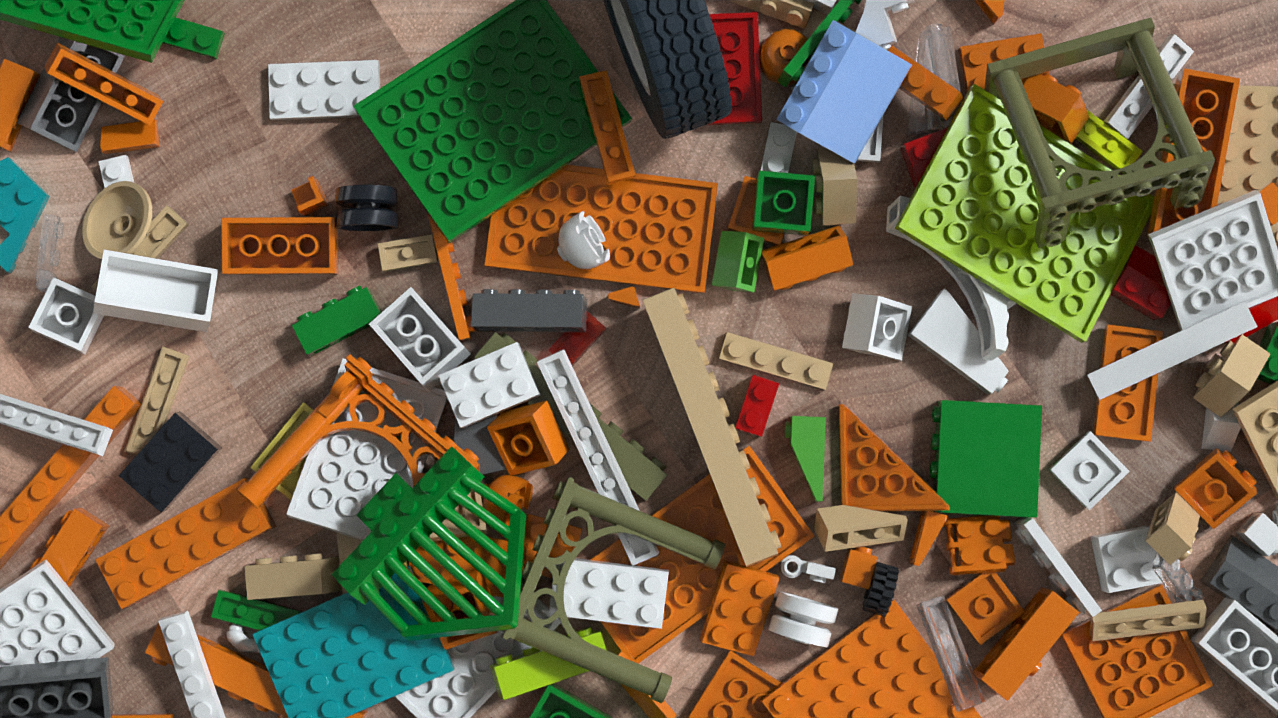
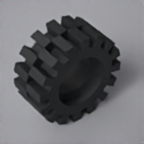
M876 562L870 587L866 589L864 594L863 611L884 617L887 615L897 586L899 568Z

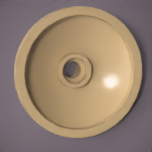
M120 181L107 186L94 198L87 209L82 227L84 244L93 256L102 260L104 250L130 254L143 242L152 220V203L145 189L130 181Z

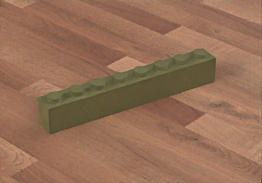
M495 332L474 358L483 357L516 343V341L505 332L501 336ZM525 350L523 352L541 395L527 402L531 405L547 400L561 431L573 440L541 370L535 365L538 360ZM591 405L628 486L644 500H647L667 476L663 472L666 466L655 457L651 460L642 454L645 449L634 439H631L628 443L620 436L624 431L612 421L608 425L599 418L602 413Z

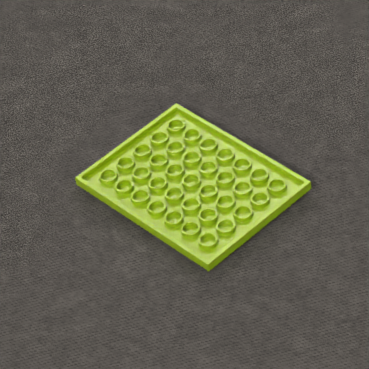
M973 84L964 97L895 229L1080 343L1087 341L1151 215L1154 197L1150 194L1142 197L1135 195L1125 198L1114 205L1107 203L1097 206L1086 213H1081L1080 211L1072 213L1066 239L1053 247H1047L1046 245L1038 248L1034 236L1039 210L1027 164L1001 100ZM1040 125L1051 149L1066 162L1086 170L1112 171ZM1056 168V170L1060 172L1057 178L1060 179V176L1065 172V170L1062 168ZM1076 175L1071 176L1066 181L1068 190L1079 188L1082 185V179ZM1096 179L1090 180L1088 185L1099 181Z

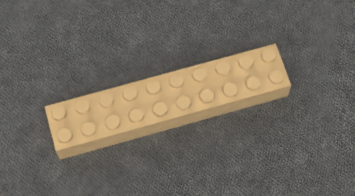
M675 288L644 299L643 302L746 567L777 556V549L781 548V543L776 531L770 532L767 526V522L771 521L765 503L759 505L756 496L760 495L759 487L755 477L749 478L746 470L750 469V464L744 450L738 452L736 443L740 442L734 424L728 426L726 417L730 416L724 398L718 399L715 393L720 390L713 371L708 373L705 366L709 365V360L703 345L697 347L695 340L699 339L693 319L688 321L685 315L689 314V310L683 294L677 295Z

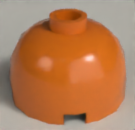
M782 29L773 32L764 40L760 48L761 72L771 82L780 84L777 80L782 71L808 39L802 33L792 29ZM809 60L803 66L804 68L807 67ZM792 80L789 85L796 84V82Z
M502 475L494 479L490 484H486L487 487L520 509L524 506L528 510L533 494V486L528 483L529 481L514 475ZM481 496L483 508L509 526L510 515Z

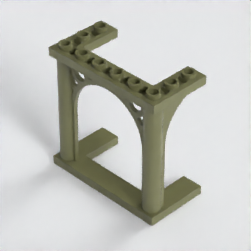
M1151 17L987 64L984 90L1001 100L1034 186L1039 210L1034 236L1038 248L1046 245L1047 247H1053L1066 239L1072 213L1079 211L1086 213L1097 206L1107 203L1114 205L1125 198L1135 195L1142 197L1153 190L1163 187L1166 189L1173 188L1170 201L1174 209L1179 207L1190 208L1202 200L1215 158L1211 150L1205 152L1202 150L1152 38L1155 25ZM1118 52L1114 73L1117 79L1139 73L1156 112L1158 122L1157 135L1147 153L1129 166L1112 171L1082 169L1066 162L1051 149L1043 135L1021 79ZM1169 137L1170 142L1163 143L1162 139ZM1159 151L1168 152L1174 156L1175 160L1163 163L1156 158L1155 153ZM1146 164L1153 165V167H1149L1146 169L1143 168V166ZM1056 168H1062L1065 170V172L1060 176V179L1057 178L1060 172H1058ZM1071 176H1079L1082 179L1081 187L1068 190L1066 181ZM1096 179L1099 181L1088 185L1090 180Z

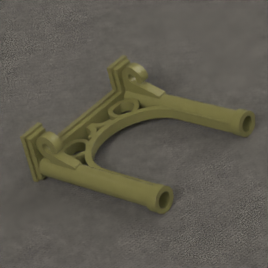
M568 477L565 482L560 481L552 497V499L557 500L554 506L555 509L549 508L543 522L548 525L544 536L538 534L532 548L537 553L533 562L527 561L522 572V577L526 579L520 591L518 626L514 629L500 630L502 632L501 638L506 640L511 638L650 695V699L662 703L670 688L672 676L663 672H657L586 642L574 631L569 623L564 607V585L568 571L575 558L589 543L601 536L613 533H626L637 536L714 570L722 557L725 543L716 539L713 541L588 490L574 483L573 478ZM569 506L577 509V511L566 515ZM589 515L616 526H609L594 531L593 522ZM580 517L586 522L587 536L580 541H571L566 536V527L570 519ZM559 532L562 542L568 547L574 548L571 552L565 550L563 555L559 557H548ZM564 562V564H563V566H562V568H561V570H560V573H559V571H558V569H557V567H556L555 565H559V564H562V563ZM544 567L552 575V585H556V592L549 588H542L534 592ZM542 594L551 595L556 604L557 610L547 619H540L534 613L536 600ZM526 610L528 611V616L532 621L523 618ZM559 618L568 636L543 626Z

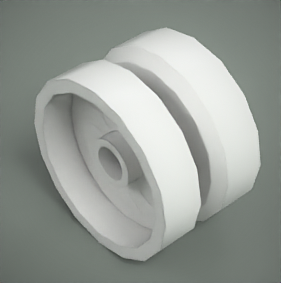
M779 591L775 605L779 610L791 615L790 617L779 614L773 615L768 630L799 643L828 647L832 633L827 628L816 625V622L825 624L835 623L838 608Z

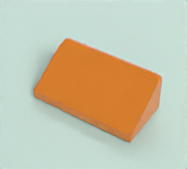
M156 119L153 120L151 125L139 121L101 127L100 148L104 154L160 147Z

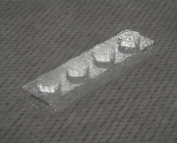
M943 595L917 604V609L957 712L985 702L945 596Z

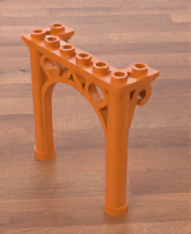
M349 354L346 357V372L334 383L330 393L248 482L244 481L236 490L258 509L322 439L331 434L348 430L368 432L390 443L406 461L412 475L413 487L425 475L418 472L417 460L422 455L429 454L436 460H439L452 446L479 472L480 464L477 462L479 458L471 450L466 448L463 451L447 436L441 438L434 432L436 427L426 418L420 420L413 414L415 409L405 400L399 402L392 396L394 392L384 382L380 384L375 382L370 371L371 366L361 357L355 359ZM363 402L371 403L379 411L377 419L372 422L359 421L355 413L357 406ZM350 406L349 412L352 421L332 424ZM384 409L402 423L397 427H389L387 425H384L383 429L378 427L384 421ZM411 432L429 446L417 449L413 457L409 453L413 449L408 441ZM401 435V442L396 438V436Z

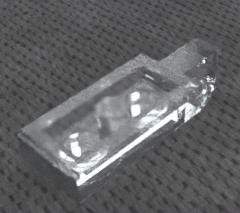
M1156 552L1152 569L1176 602L1203 600L1205 603V596L1202 590L1195 587V581H1193L1191 574L1186 571L1181 562L1177 559L1169 565Z

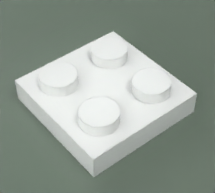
M1088 431L1049 469L1087 510L1093 508L1130 472L1091 431Z

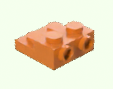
M1218 448L1200 461L1191 473L1174 486V489L1213 529L1257 494L1256 487L1254 486L1257 482L1253 476L1246 470L1241 473L1234 466L1237 463L1236 459L1227 450L1221 452Z

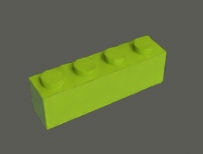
M591 627L575 631L586 642L606 650L601 631L592 630ZM531 646L522 649L523 654L512 657L511 653L495 658L496 663L489 665L498 696L503 700L589 671Z

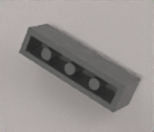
M483 289L481 293H473L471 327L476 331L586 332L587 299L578 290H564L563 294H552L551 290L541 289L536 290V294H525L524 290L511 289L508 290V294H498L497 290Z

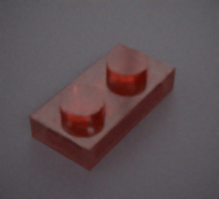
M587 311L586 332H564L548 351L554 354L564 349L573 367L607 328Z

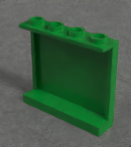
M951 400L937 401V406H933L932 422H936V434L932 433L931 450H935V461L930 462L929 476L934 478L933 490L950 506V510H933L932 512L1037 518L1042 405Z

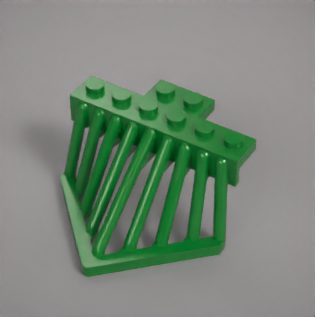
M451 446L413 488L401 476L395 473L357 513V517L371 532L331 575L352 597L365 605L370 601L408 641L514 629L518 626L526 514L515 504L481 483L485 476ZM470 492H476L510 515L509 526L467 495ZM458 505L462 506L508 540L507 552L454 509ZM448 519L505 565V579L458 539L442 522ZM434 532L504 594L503 606L452 560L429 536ZM421 546L495 615L484 616L416 550ZM409 560L469 618L457 619L409 571L404 563ZM395 573L443 621L432 622L394 583L392 579L393 574ZM383 587L418 624H406L379 595V589Z

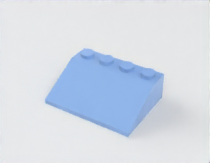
M833 20L776 120L852 163H856L912 64Z

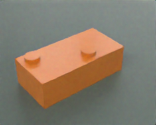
M222 218V274H338V229L336 228V218Z
M1043 587L1038 590L1023 609L1025 613L1013 621L972 672L976 678L1006 701L1012 697L1028 676L1032 677L1038 672L1042 666V663H1040L1041 659L1080 613L1053 590Z

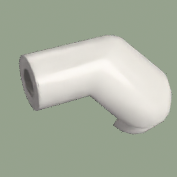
M234 623L229 626V631L226 633L227 640L238 651L260 653L255 639L247 638L243 633L242 625Z

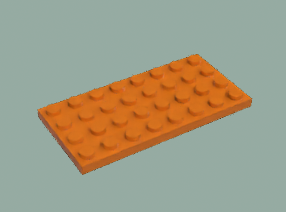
M566 165L491 215L485 267L705 293L718 183L635 173L636 176L633 179L608 184L604 169ZM582 211L585 212L584 217L590 215L598 224L606 239L601 244L604 251L609 248L610 259L607 262L591 269H580L570 264L568 260L564 261L557 250V247L560 246L558 241L560 228L567 220Z
M749 445L743 449L750 464V469H747L746 472L749 478L755 477L760 490V495L756 496L759 505L765 503L771 521L767 522V526L770 532L776 531L781 543V548L777 549V556L748 566L766 572L815 536ZM710 474L651 516L713 541L716 539L725 543L722 557L716 569H711L704 566V564L656 545L659 554L635 566L669 570L662 629L600 621L620 650L635 663L639 664L708 614L725 561L746 566ZM620 538L590 559L632 565Z

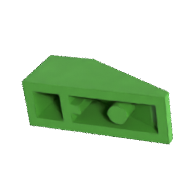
M790 416V422L785 421L784 437L789 438V445L814 501H822L826 417Z

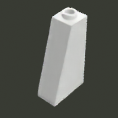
M945 289L941 290L909 332L908 336L987 395L992 394L994 391L998 393L1008 381L1005 378L1009 372L998 357L992 361L982 359L979 331L951 294Z

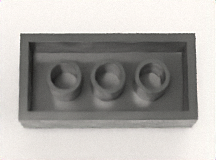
M108 657L0 667V718H112L113 698Z

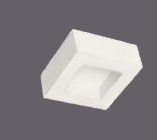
M127 155L98 161L105 188L120 181L134 183Z

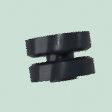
M364 184L341 186L335 189L336 203L341 207L349 208L336 213L337 229L369 232L388 231L398 228L397 213L389 209H382L397 204V189L395 187Z

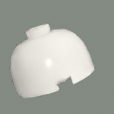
M582 211L567 220L560 228L558 237L560 246L557 247V250L564 261L568 260L570 264L580 269H591L607 262L610 259L609 248L604 251L601 242H605L606 239L598 224L590 215L584 217L585 212Z

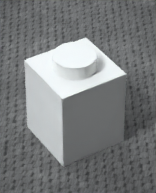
M1254 512L1236 533L1260 555L1273 556L1278 553V526L1264 513Z

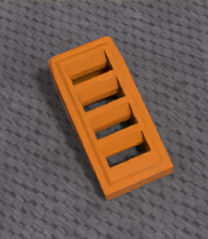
M932 511L921 512L909 559L910 564L920 566L946 522L947 515Z

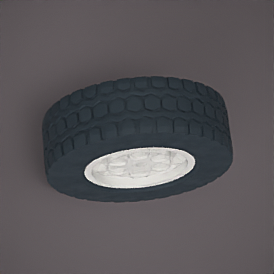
M603 0L635 88L649 118L662 138L678 136L723 119L731 113L732 101L727 72L705 0Z

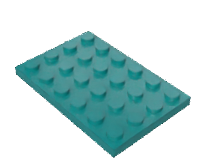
M410 565L406 566L409 569V571L413 574ZM394 573L392 576L394 583L429 617L422 603L423 600ZM383 587L379 589V595L406 624H418ZM348 592L252 634L288 718H346L455 669L440 638L408 641L370 601L364 605Z

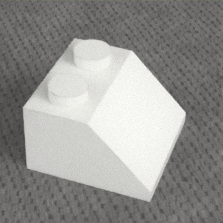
M852 293L842 348L902 361L912 306L881 296Z

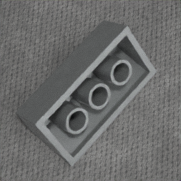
M59 37L57 43L117 73L125 55L62 37ZM44 68L17 123L77 152L102 101L48 74Z
M1231 535L1201 579V582L1222 597L1236 600L1261 623L1278 634V566Z

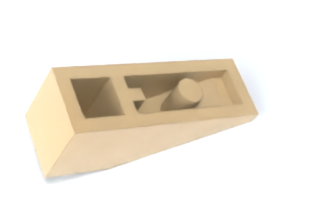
M839 505L817 508L814 531L824 551L827 552L903 541L908 519L903 515Z

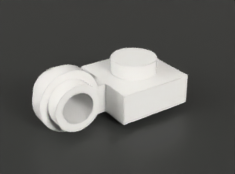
M794 555L785 557L780 565L781 571L786 577L795 578L804 572L810 574V580L826 583V578L834 579L836 570L834 567L800 560ZM791 561L797 565L796 570L793 572L787 570V564Z

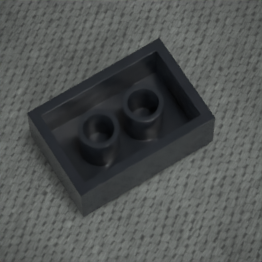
M181 411L175 412L120 473L119 477L162 513L174 503L222 447Z

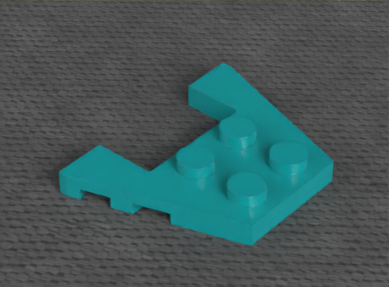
M9 157L0 161V225L9 233V236L0 244V266L6 272L12 273L16 267L17 258L20 252H23L27 244L26 240L32 228H35L50 196Z

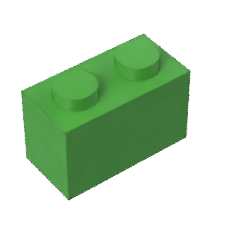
M721 231L712 285L731 291L755 292L764 238L747 232Z

